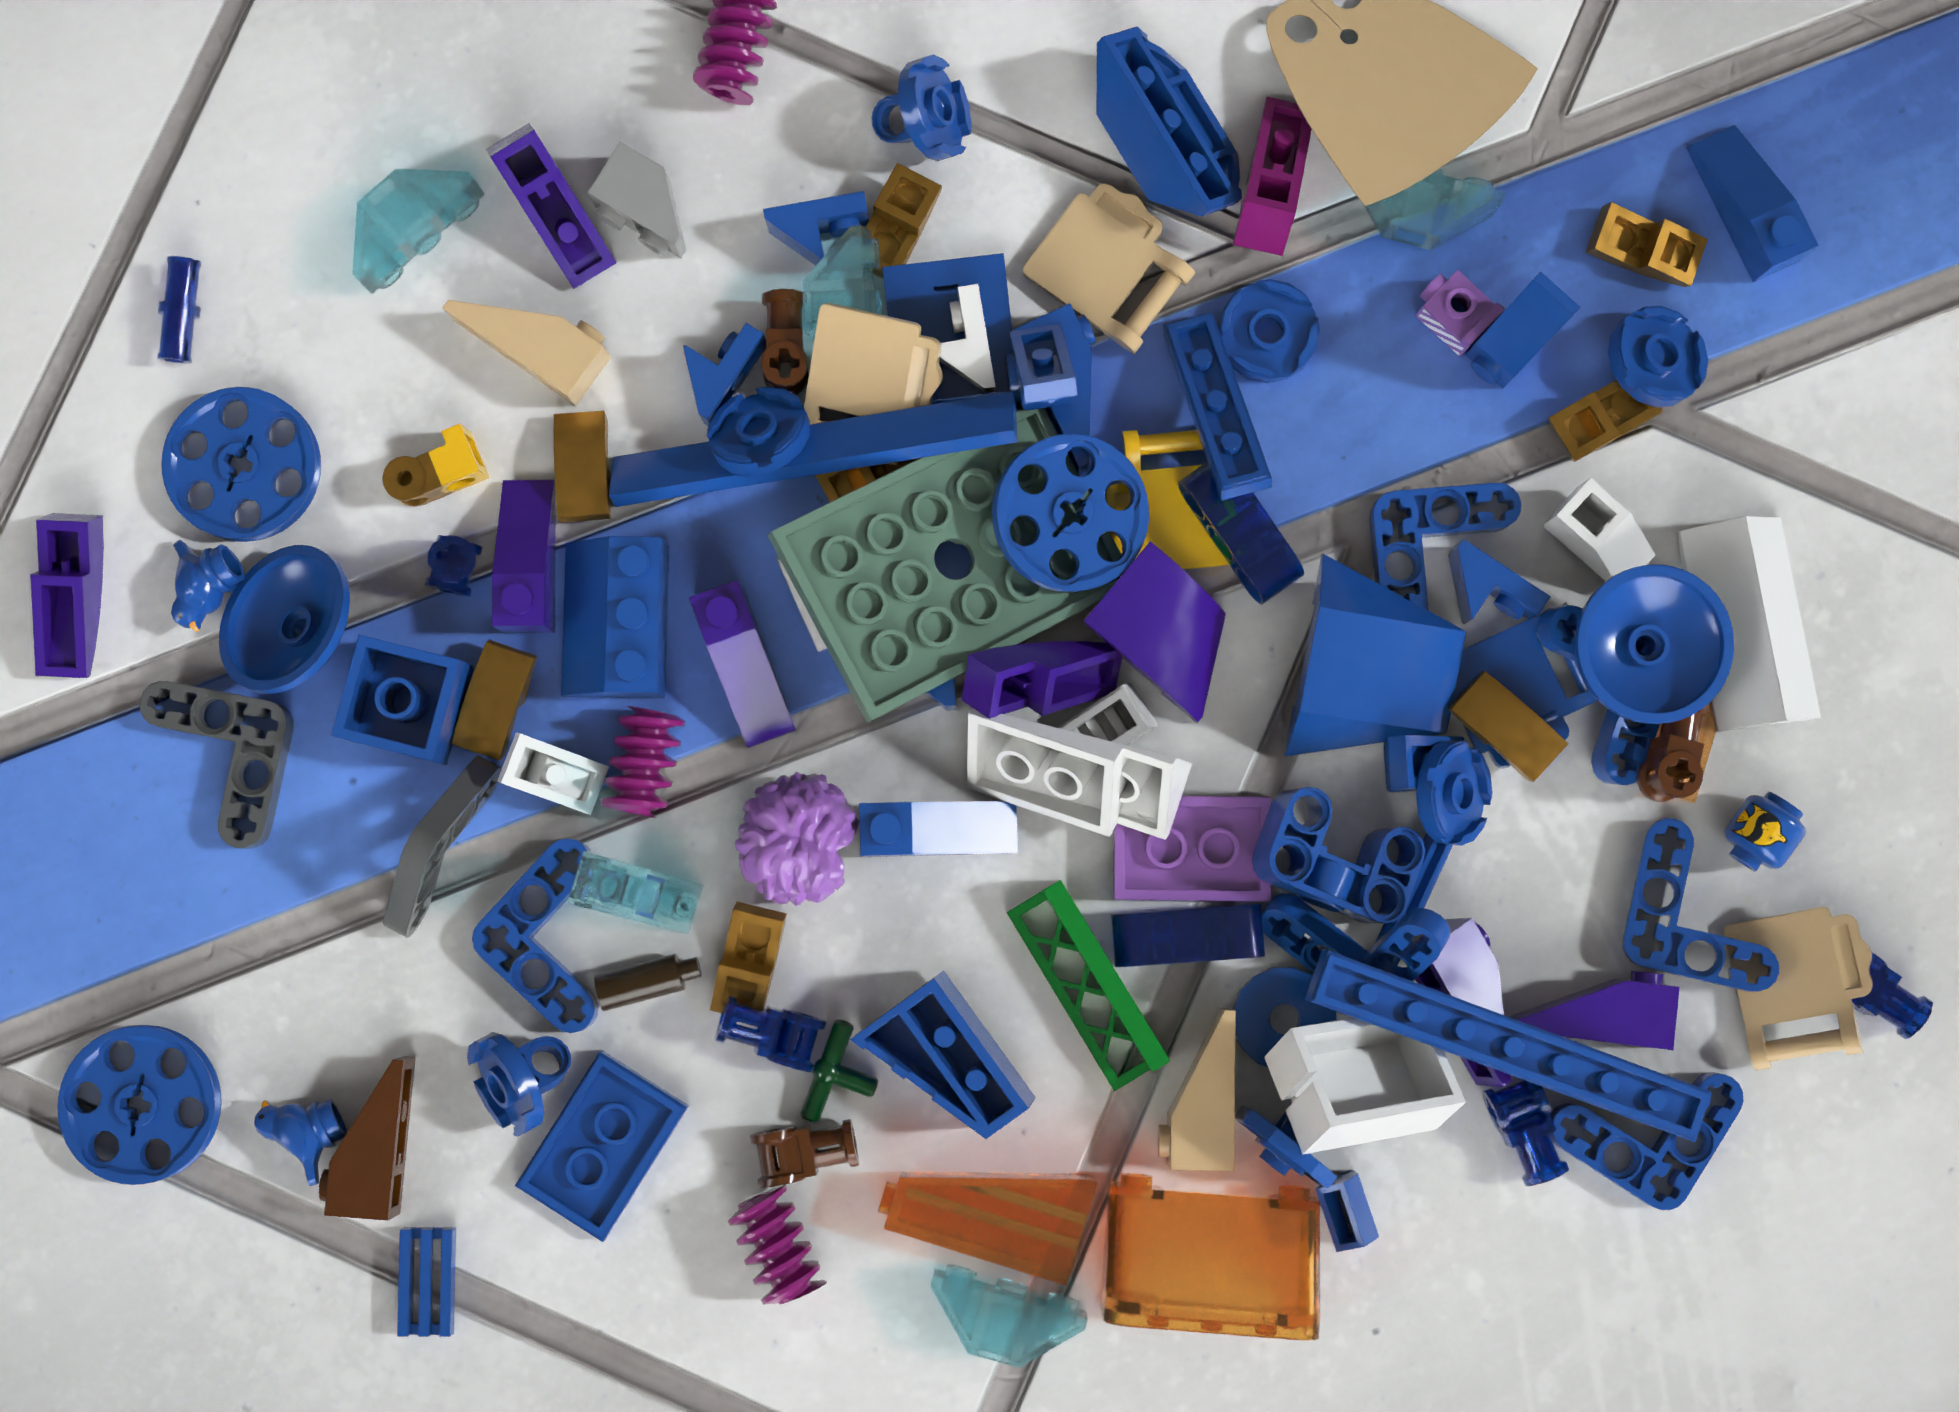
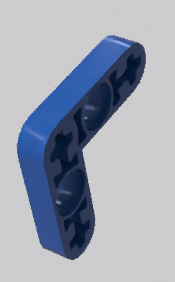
M1504 483L1396 490L1385 493L1373 504L1369 516L1375 582L1391 590H1402L1414 586L1415 594L1408 593L1405 595V598L1429 611L1422 538L1490 533L1504 530L1513 524L1521 513L1522 503L1519 494L1514 488ZM1467 495L1473 496L1471 506L1485 505L1492 500L1493 495H1497L1499 503H1507L1508 511L1501 514L1499 520H1495L1493 512H1477L1472 516L1475 524H1469L1471 507ZM1448 498L1457 505L1459 514L1454 524L1442 525L1433 518L1431 509L1436 499ZM1390 502L1396 503L1398 511H1406L1407 518L1399 523L1398 533L1399 539L1409 535L1411 543L1399 541L1383 546L1382 538L1390 539L1393 536L1391 520H1383L1381 513L1390 507ZM1401 552L1411 559L1413 569L1409 578L1396 580L1390 577L1385 568V561L1389 554Z
M1557 605L1546 609L1537 622L1536 630L1541 644L1554 653L1576 661L1575 637H1563V632L1557 629V623L1559 620H1565V626L1576 631L1583 608L1573 605ZM1640 636L1636 641L1635 647L1637 652L1643 656L1648 652L1649 644L1644 637ZM1607 709L1592 753L1591 764L1597 778L1608 784L1630 785L1637 781V771L1646 760L1650 739L1656 737L1660 724L1640 723L1638 726L1632 727L1625 718ZM1619 734L1634 736V742H1627L1628 739L1618 738ZM1614 753L1619 754V758L1625 761L1623 770L1618 769V766L1612 762Z
M1669 818L1657 821L1649 828L1644 838L1623 934L1622 948L1626 957L1633 964L1640 967L1742 991L1760 992L1768 989L1776 982L1779 975L1778 960L1770 949L1755 943L1677 926L1694 848V837L1690 828L1682 821ZM1667 828L1676 830V839L1684 842L1683 850L1675 849L1671 854L1669 866H1680L1679 876L1664 869H1647L1648 859L1657 864L1660 862L1662 846L1654 843L1655 835L1663 836ZM1661 878L1671 885L1673 899L1669 905L1663 908H1655L1644 900L1643 887L1648 880ZM1638 909L1650 916L1669 917L1667 927L1656 923L1654 940L1662 942L1661 951H1652L1648 959L1640 957V948L1632 945L1633 936H1642L1647 924V920H1636ZM1704 941L1713 948L1715 961L1708 970L1696 971L1687 965L1685 950L1691 942ZM1724 945L1735 948L1730 957L1731 959L1747 961L1750 960L1752 953L1760 955V964L1768 967L1767 976H1757L1755 983H1749L1746 981V972L1728 968L1729 979L1719 977L1718 974L1725 963Z
M565 838L557 840L550 845L480 920L473 931L472 942L477 954L554 1027L562 1032L575 1033L586 1030L596 1020L599 1009L597 998L590 989L534 938L538 931L577 891L593 871L594 857L590 848L580 840ZM562 850L567 853L578 850L581 855L577 858L576 862L581 869L577 874L572 871H566L556 880L558 884L565 887L558 894L554 885L548 880L539 877L538 874L544 868L548 875H553L562 864L558 854ZM538 885L547 894V906L538 915H529L521 908L520 895L528 886ZM490 927L493 929L506 927L509 932L506 934L505 940L515 950H520L523 943L529 947L528 951L515 959L510 970L504 963L513 957L503 948L490 950L487 946L491 941V937L487 933ZM531 959H540L549 968V980L546 985L539 989L530 988L522 978V969ZM561 978L567 982V986L558 991L569 1000L581 997L585 1002L581 1007V1011L585 1015L582 1021L577 1018L570 1019L569 1021L564 1020L562 1015L565 1013L566 1007L556 997L551 998L548 1005L542 1000V997L555 990Z
M1276 895L1260 917V926L1266 936L1313 973L1321 954L1317 945H1322L1331 949L1334 953L1413 981L1437 960L1450 938V927L1447 921L1440 914L1426 908H1414L1409 911L1368 951L1294 895ZM1421 933L1424 934L1425 937L1418 945L1412 940L1413 936H1418ZM1384 953L1394 954L1401 958L1407 967H1399L1391 963Z
M1716 1072L1700 1075L1692 1083V1085L1705 1090L1709 1086L1719 1088L1723 1084L1724 1088L1721 1094L1727 1099L1724 1107L1718 1105L1711 1107L1705 1118L1715 1120V1124L1711 1128L1706 1122L1702 1121L1699 1130L1702 1136V1145L1698 1152L1691 1156H1684L1678 1151L1676 1135L1662 1131L1656 1143L1650 1149L1591 1110L1574 1103H1564L1555 1107L1550 1112L1546 1121V1131L1550 1140L1557 1147L1637 1199L1659 1210H1672L1679 1207L1686 1200L1739 1114L1744 1102L1743 1091L1740 1084L1734 1078ZM1579 1114L1581 1118L1578 1125L1583 1130L1597 1137L1600 1127L1605 1132L1594 1141L1593 1145L1575 1136H1570L1566 1141L1563 1139L1566 1135V1129L1561 1126L1562 1120L1565 1117L1574 1120ZM1613 1142H1623L1630 1151L1629 1164L1620 1171H1611L1604 1163V1151ZM1592 1146L1590 1156L1588 1157L1585 1155V1151ZM1666 1153L1673 1160L1688 1165L1685 1173L1676 1168L1672 1170L1667 1179V1183L1673 1187L1669 1195L1659 1193L1656 1198L1653 1197L1656 1188L1650 1184L1654 1175L1659 1177L1666 1176L1672 1164L1662 1161Z

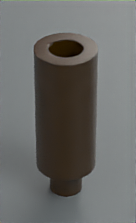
M675 953L595 974L594 984L601 1009L607 1011L685 990V981L702 977V972L697 957L679 961Z

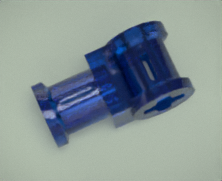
M438 535L436 542L432 544L428 552L427 562L432 570L430 577L426 578L424 585L442 592L470 597L472 589L468 587L469 577L475 568L476 556L482 554L483 547L468 542L459 536Z
M1872 952L1869 968L1873 982L1872 990L1864 997L1852 999L1853 1007L1863 1015L1881 1016L1897 1027L1896 1033L1904 1039H1909L1927 1022L1932 1012L1933 1001L1925 996L1917 998L1898 985L1902 976L1888 968L1887 964Z
M728 996L718 1022L715 1041L723 1043L726 1039L753 1046L755 1047L754 1052L756 1055L766 1057L774 1063L805 1072H812L814 1066L810 1061L818 1032L825 1029L827 1021L786 1008L781 1010L767 1006L766 1012L737 1004L736 997ZM737 1022H741V1023H745V1024H748V1025H752V1026H755V1027H758V1028H757V1029H752V1028L745 1027V1026H742V1025H739V1024H736V1023H737Z
M1523 1080L1496 1092L1491 1088L1482 1092L1487 1111L1496 1129L1501 1134L1505 1145L1516 1148L1525 1170V1174L1522 1176L1525 1186H1533L1551 1181L1569 1171L1567 1162L1560 1161L1549 1135L1557 1131L1552 1120L1550 1104L1542 1086Z

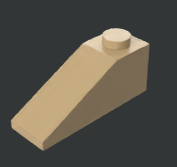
M448 300L442 307L453 321L574 406L579 403L611 359V356L602 345L605 337L582 320L574 326L561 316Z
M1230 1008L1219 1009L1167 1112V1125H1158V1157H1167V1165L1170 1170L1235 1171L1236 1010Z

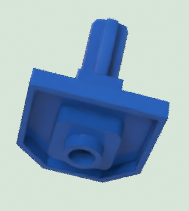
M1244 1105L1235 1114V1119L1257 1136L1255 1141L1265 1148L1259 1157L1281 1175L1285 1176L1291 1169L1300 1176L1305 1174L1316 1184L1327 1190L1337 1178L1334 1173L1310 1153L1302 1154L1286 1111L1283 1112L1274 1125L1253 1109Z

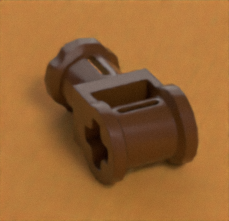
M773 289L762 294V304L767 307L766 350L761 361L764 383L766 387L786 389L797 396L806 388L809 377L802 332V308L808 303V295L795 289ZM781 363H791L790 377H780Z
M1706 705L1697 713L1682 720L1662 723L1659 737L1650 739L1646 760L1637 771V784L1639 790L1646 798L1656 802H1665L1674 798L1691 796L1700 788L1703 781V770L1700 762L1704 744L1697 742L1702 716H1706L1709 713L1710 705ZM1690 778L1688 782H1684V779Z
M851 1119L843 1120L842 1125L839 1127L812 1131L811 1125L797 1128L796 1126H788L750 1135L751 1143L757 1145L762 1173V1176L757 1179L759 1188L790 1184L804 1180L806 1177L816 1176L819 1172L818 1168L843 1163H848L851 1167L859 1166L857 1142ZM837 1144L840 1145L839 1147L818 1150V1148ZM775 1146L777 1147V1153H778L780 1168H779L778 1162H777V1156H776Z

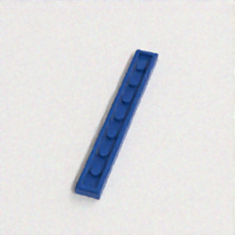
M1011 391L811 424L810 437L802 452L789 464L771 473L750 477L731 474L720 467L709 447V441L613 457L609 496L614 506L619 507L1016 443V402Z
M1325 949L1321 951L1305 1000L1693 1142H1696L1712 1094L1711 1091Z

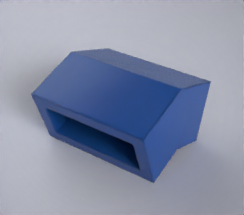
M1354 1170L1336 1175L1337 1178L1328 1190L1322 1186L1315 1188L1336 1252L1365 1247L1379 1238L1359 1175ZM1338 1190L1341 1192L1354 1231L1350 1234L1335 1192Z

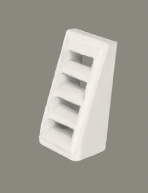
M1131 683L1121 685L1057 728L1082 734L1079 727L1086 724L1093 737L1129 745L1156 728L1158 724ZM1121 701L1136 723V726L1131 729L1128 728L1115 707ZM1103 712L1119 736L1113 741L1097 718Z

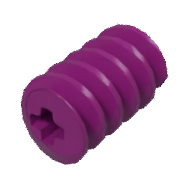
M713 0V5L716 8L709 12L707 18L708 24L711 27L705 30L702 37L706 47H702L697 56L702 66H698L694 70L693 80L699 88L720 100L737 105L750 106L754 101L753 96L741 89L742 86L758 85L759 79L754 74L746 71L747 67H761L764 62L761 56L751 50L752 48H766L768 46V39L757 33L756 30L770 29L773 26V20L761 13V10L777 9V3L774 0Z
M627 706L634 710L635 714L618 717V724L631 733L630 735L614 737L613 741L616 746L626 751V755L615 756L609 759V764L621 771L622 774L605 778L604 782L606 786L618 793L617 796L601 798L600 804L605 808L657 818L651 814V810L666 808L668 801L655 794L656 789L672 787L673 782L660 774V769L675 767L677 764L676 760L664 753V749L681 745V740L669 734L668 730L669 728L685 726L686 721L675 715Z
M786 1184L774 1187L743 1201L738 1205L739 1210L728 1220L730 1226H747V1230L736 1240L738 1245H755L756 1249L744 1260L746 1265L763 1264L764 1269L753 1279L754 1285L771 1284L772 1289L761 1299L763 1305L790 1302L819 1289L827 1283L825 1280L810 1281L820 1270L818 1261H802L812 1250L810 1241L793 1242V1239L804 1228L802 1222L799 1221L785 1222V1219L795 1210L794 1203H777L776 1201L787 1190Z

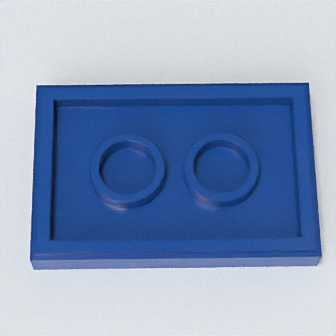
M603 1050L599 1051L518 1179L515 1187L603 1242L630 1202L689 1105Z

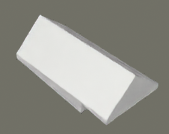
M1743 516L1677 532L1683 570L1703 580L1718 595L1728 612L1734 633V656L1729 675L1719 693L1710 702L1715 732L1821 718L1781 517Z
M971 708L969 711L967 789L1107 837L1111 835L1117 824L1164 840L1168 837L1192 766L1191 762L1005 714L989 719L974 708Z

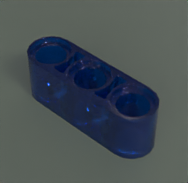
M1208 461L1178 481V488L1186 503L1242 585L1256 602L1261 605L1265 604L1304 576V569L1296 554L1254 493L1221 501Z
M1261 904L1111 915L1115 967L1266 956Z

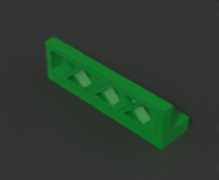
M1061 880L1006 912L1114 1092L1149 1070L1154 1072L1170 1062ZM1047 900L1058 918L1053 940L1032 935L1021 915ZM1062 926L1074 945L1059 942ZM1037 942L1052 945L1048 961ZM1057 947L1079 952L1085 962L1080 984L1060 980L1056 976L1052 967ZM1089 971L1100 989L1086 986ZM1064 987L1078 990L1075 1005ZM1084 992L1104 996L1108 1000L1112 1009L1107 1029L1085 1024L1079 1014ZM1116 1016L1128 1034L1113 1031ZM1091 1032L1105 1035L1102 1050ZM1111 1037L1133 1042L1143 1061L1117 1076L1107 1060Z

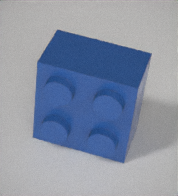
M359 634L331 736L447 765L452 747V738L465 699L473 666L459 659Z

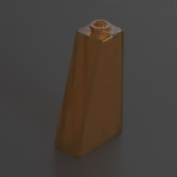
M901 1171L897 1184L887 1181L878 1212L888 1215L884 1226L886 1230L1067 1286L1098 1182L1096 1177L1088 1174Z

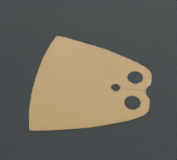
M1286 0L1268 15L1266 21V30L1271 49L1299 109L1341 175L1364 206L1386 199L1411 187L1466 150L1510 109L1524 92L1538 69L1501 42L1430 0H1361L1356 7L1350 9L1340 8L1332 0ZM1294 16L1308 17L1316 25V36L1313 40L1306 43L1295 42L1286 34V22ZM1350 29L1355 31L1358 35L1356 43H1344L1340 38L1342 30Z

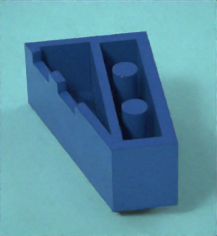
M944 970L850 1039L860 1048H866L892 1067L890 1070L901 1078H907L932 1096L931 1100L985 1139L1028 1110L1036 1098Z

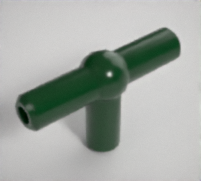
M841 1019L834 1021L822 1056L813 1065V1080L800 1112L801 1117L809 1122L816 1123L820 1121L833 1084L867 1097H872L875 1094L879 1082L876 1077L840 1065L854 1029L853 1025Z

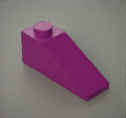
M1268 96L1266 98L1233 245L1283 256L1296 214L1312 131L1297 103Z

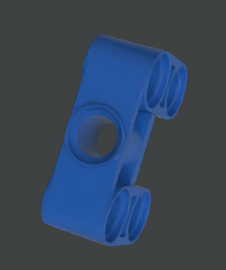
M1304 787L1282 791L1271 803L1253 852L1252 865L1258 878L1297 895L1307 903L1328 911L1340 913L1358 922L1390 923L1399 919L1407 908L1424 860L1425 847L1420 835L1413 829L1406 827L1374 830L1365 838L1356 863H1351L1327 853L1328 847L1322 845L1333 811L1331 801L1324 792L1318 788ZM1297 799L1304 801L1308 808V818L1303 825L1298 823L1294 817L1293 809ZM1390 839L1396 841L1400 851L1399 858L1394 864L1389 860L1386 852ZM1281 847L1287 850L1291 860L1290 867L1284 874L1279 871L1275 862L1276 853ZM1374 887L1378 888L1382 896V905L1377 912H1374L1369 904V895Z

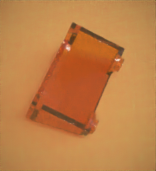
M1121 1173V1182L1109 1181L1100 1310L1103 1321L1113 1325L1136 1328L1304 1341L1319 1339L1321 1316L1320 1201L1317 1197H1310V1188L1279 1185L1278 1194L1268 1195L1266 1198L1164 1190L1160 1186L1152 1185L1153 1176L1138 1173Z

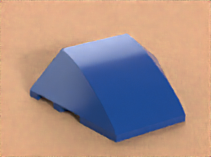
M1322 553L1312 602L1314 610L1296 706L1293 705L1284 756L1388 742V737L1430 736L1447 733L1451 714L1448 708L1454 699L1466 631Z

